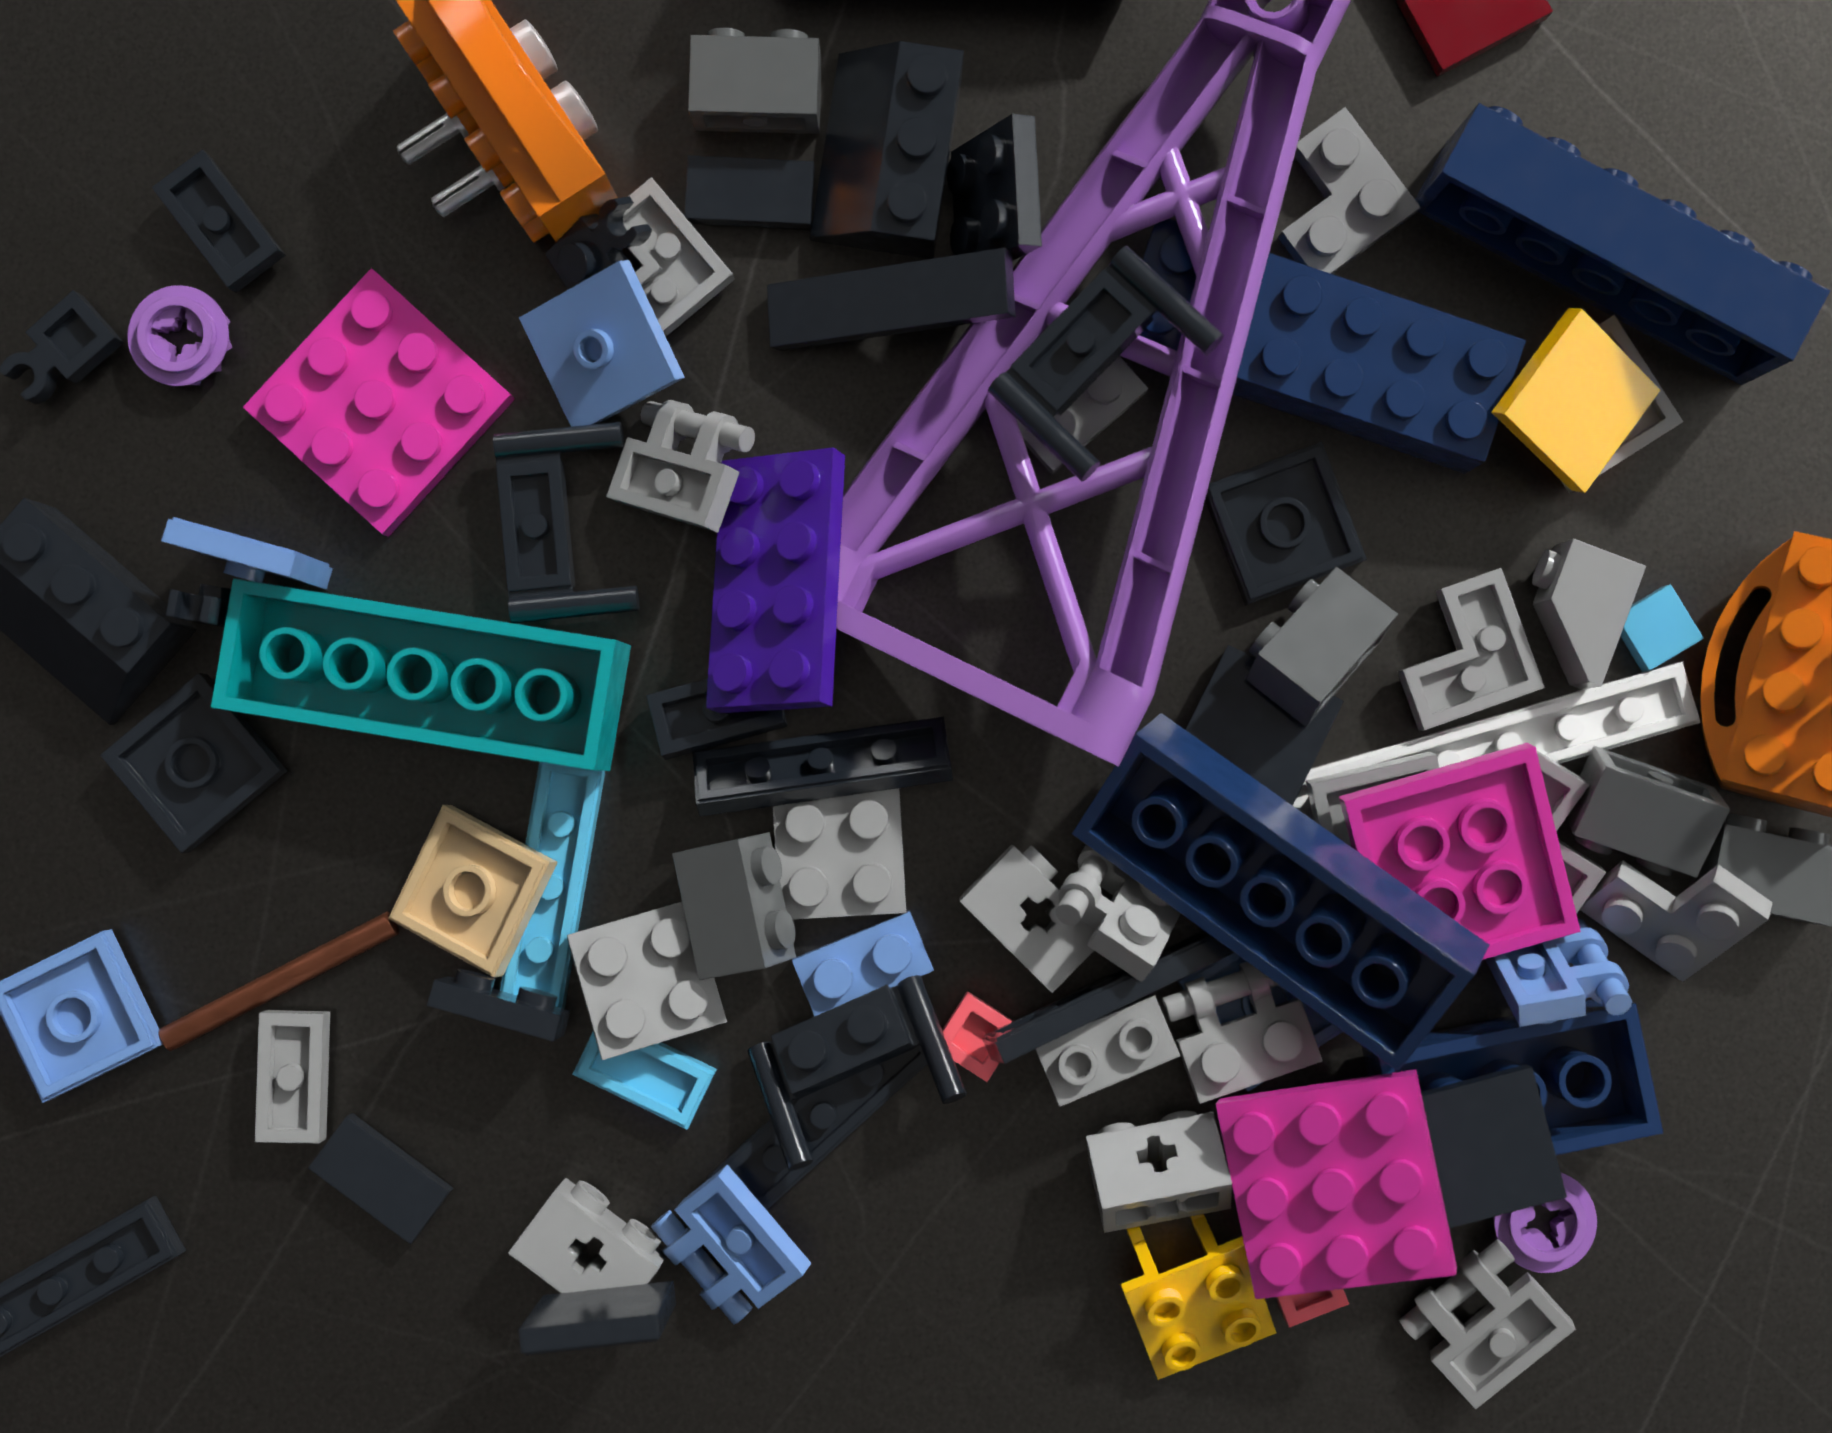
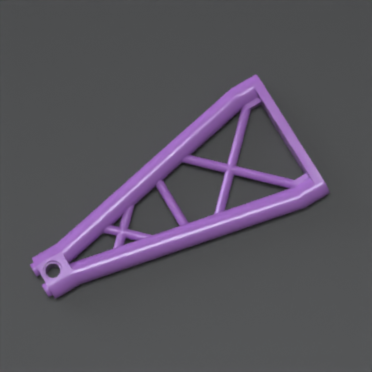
M1272 0L1208 1L1197 24L1042 228V247L1022 256L1013 267L1016 317L970 324L843 493L836 629L1119 767L1155 693L1315 74L1351 0H1292L1286 8L1277 12L1263 10L1267 3ZM1253 56L1254 59L1226 166L1190 181L1180 151ZM1161 178L1166 191L1144 200ZM1217 199L1208 231L1200 206ZM1175 216L1196 274L1190 304L1224 334V337L1211 353L1204 355L1183 334L1181 335L1177 351L1139 335L1120 356L1170 377L1153 446L1098 467L1083 482L1074 476L1040 489L1017 419L988 392V388L1000 374L1010 368L1017 358L1068 307L1066 302L1113 241ZM986 409L1016 499L879 551ZM1144 478L1096 659L1048 514ZM1024 524L1074 673L1058 707L863 613V609L878 579Z

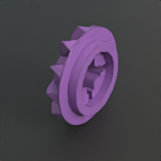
M181 285L161 288L144 298L130 319L128 327L130 353L140 370L157 382L173 388L185 385L200 386L201 380L214 372L222 371L221 362L226 351L233 348L229 339L228 328L231 321L224 314L216 300L201 290ZM187 320V329L203 340L202 343L195 342L194 345L185 344L181 354L177 356V346L158 334L159 332L169 334L170 331L178 332L182 328L183 322Z
M1561 1173L1567 1198L1542 1204L1549 1211L1560 1210L1558 1216L1550 1221L1552 1230L1550 1236L1553 1243L1537 1228H1524L1527 1226V1222L1535 1218L1533 1207L1493 1217L1496 1232L1495 1240H1500L1514 1256V1262L1527 1270L1538 1273H1555L1568 1269L1586 1255L1594 1241L1597 1229V1214L1594 1203L1586 1189L1578 1181L1564 1173Z

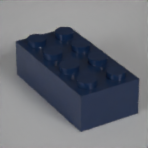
M1591 999L1585 1001L1586 1016L1557 1020L1550 1024H1534L1519 1027L1514 1015L1429 1032L1399 1070V1072L1416 1069L1422 1092L1524 1064L1532 1067L1556 1155L1663 1134L1636 1003L1633 1002L1630 1009L1621 1015L1609 1014L1604 1005L1596 1003ZM1362 1046L1368 1076L1398 1072Z

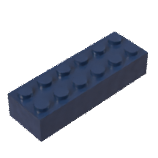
M1481 103L1477 104L1445 143L1415 199L1420 206L1417 212L1611 316L1615 315L1618 320L1741 386L1794 360L1830 293V290L1813 282L1812 274L1805 268L1791 262H1776L1755 251L1753 242L1747 237L1734 231H1718L1697 220L1695 211L1684 203L1672 199L1660 200L1638 188L1637 180L1628 173L1614 168L1602 169L1583 159L1579 149L1570 142L1556 137L1544 138L1524 127L1523 121L1518 115L1499 106L1486 107Z
M1167 219L1153 226L1142 260L1190 303L1196 274L1177 221ZM1269 253L1232 394L1465 474L1486 461L1499 423V419L1491 412L1512 384L1526 340ZM1157 311L1153 315L1154 321L1140 336L1177 351L1182 333Z
M1162 713L1135 734L1119 767L1115 765L1072 833L1398 1072L1475 975L1489 947V944Z

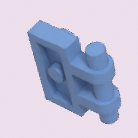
M1578 918L1581 932L1485 959L1519 1027L1534 1024H1550L1557 1020L1586 1016L1585 998L1589 997L1596 1003L1604 1005L1606 1011L1612 1015H1621L1630 1009L1632 1000L1628 994V979L1616 963L1608 961V947L1600 933L1595 929L1589 928L1582 919Z
M728 1164L685 1197L675 1208V1212L688 1227L685 1228L670 1210L665 1212L651 1225L653 1231L666 1245L662 1250L675 1266L681 1262L703 1288L699 1295L712 1310L719 1307L733 1325L741 1321L753 1308L739 1292L741 1289L759 1309L802 1277L811 1265L808 1258ZM702 1245L710 1251L725 1269L723 1272L701 1247Z

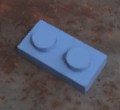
M910 910L792 959L814 1016L885 985L892 988L908 977L915 975L923 976L934 971Z

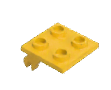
M1204 1214L1190 1216V1220L1206 1256L1161 1274L1157 1271L1140 1227L1127 1229L1144 1275L1122 1283L1121 1286L1158 1380L1276 1334L1265 1298L1255 1299L1243 1237L1241 1236L1217 1245Z

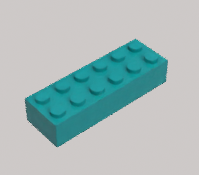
M233 579L211 708L594 771H610L631 645L618 640Z

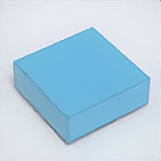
M1671 584L1662 586L1632 604L1620 636L1642 672L1654 669L1704 639Z

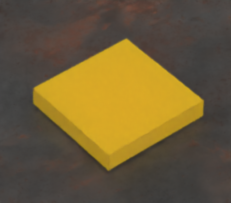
M1568 308L1491 413L1571 491L1586 493L1661 390L1583 309Z

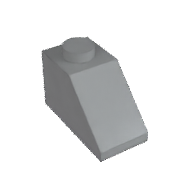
M1574 538L1555 545L1553 550L1547 549L1541 556L1532 579V584L1539 587L1533 601V607L1569 685L1579 689L1602 687L1646 566Z

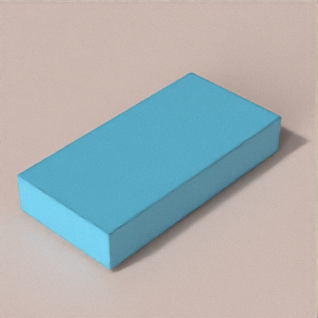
M593 1032L572 1075L688 1130L717 1069L662 1042L601 1060Z

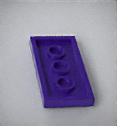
M832 447L723 460L722 464L739 471V475L719 532L717 533L706 708L717 713L832 707L845 455Z

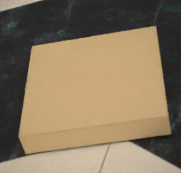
M442 805L388 919L494 978L502 977L558 862L453 805Z

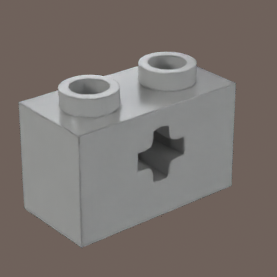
M1011 844L959 897V901L1053 993L1094 951L1087 944L1095 929L1082 920L1078 924L1070 926L1062 923L1057 918L1056 909L1060 903L1058 897L1059 890L1050 880L1058 871L1032 845L1022 854ZM1028 897L1036 903L1042 902L1045 898L1050 900L1051 904L1047 907L1046 913L1052 921L1044 929L1035 922L1027 928L1021 925V922L1026 917V913L1020 905Z
M1153 993L1036 1048L1038 1057L1060 1107L1180 1057L1159 1003Z
M1177 1111L1166 1115L1157 1123L1136 1127L1131 1123H1115L1103 1127L1097 1134L1086 1136L1088 1162L1104 1233L1231 1209L1232 1182L1214 1112L1197 1115L1194 1111ZM1160 1161L1161 1167L1165 1171L1154 1172V1168L1149 1162Z
M567 1178L554 1190L508 1252L560 1293L648 1284L666 1257L662 1249L658 1247L661 1243L660 1238L650 1228L635 1219H630L628 1223L624 1222L607 1209L610 1202L597 1188L581 1180L575 1185ZM595 1237L604 1245L601 1247L600 1252L593 1259H590L582 1251L586 1243Z

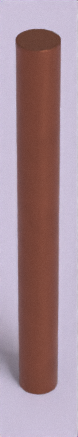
M385 912L159 1029V1036L167 1050L173 1051L399 934L397 924L389 920L390 913Z

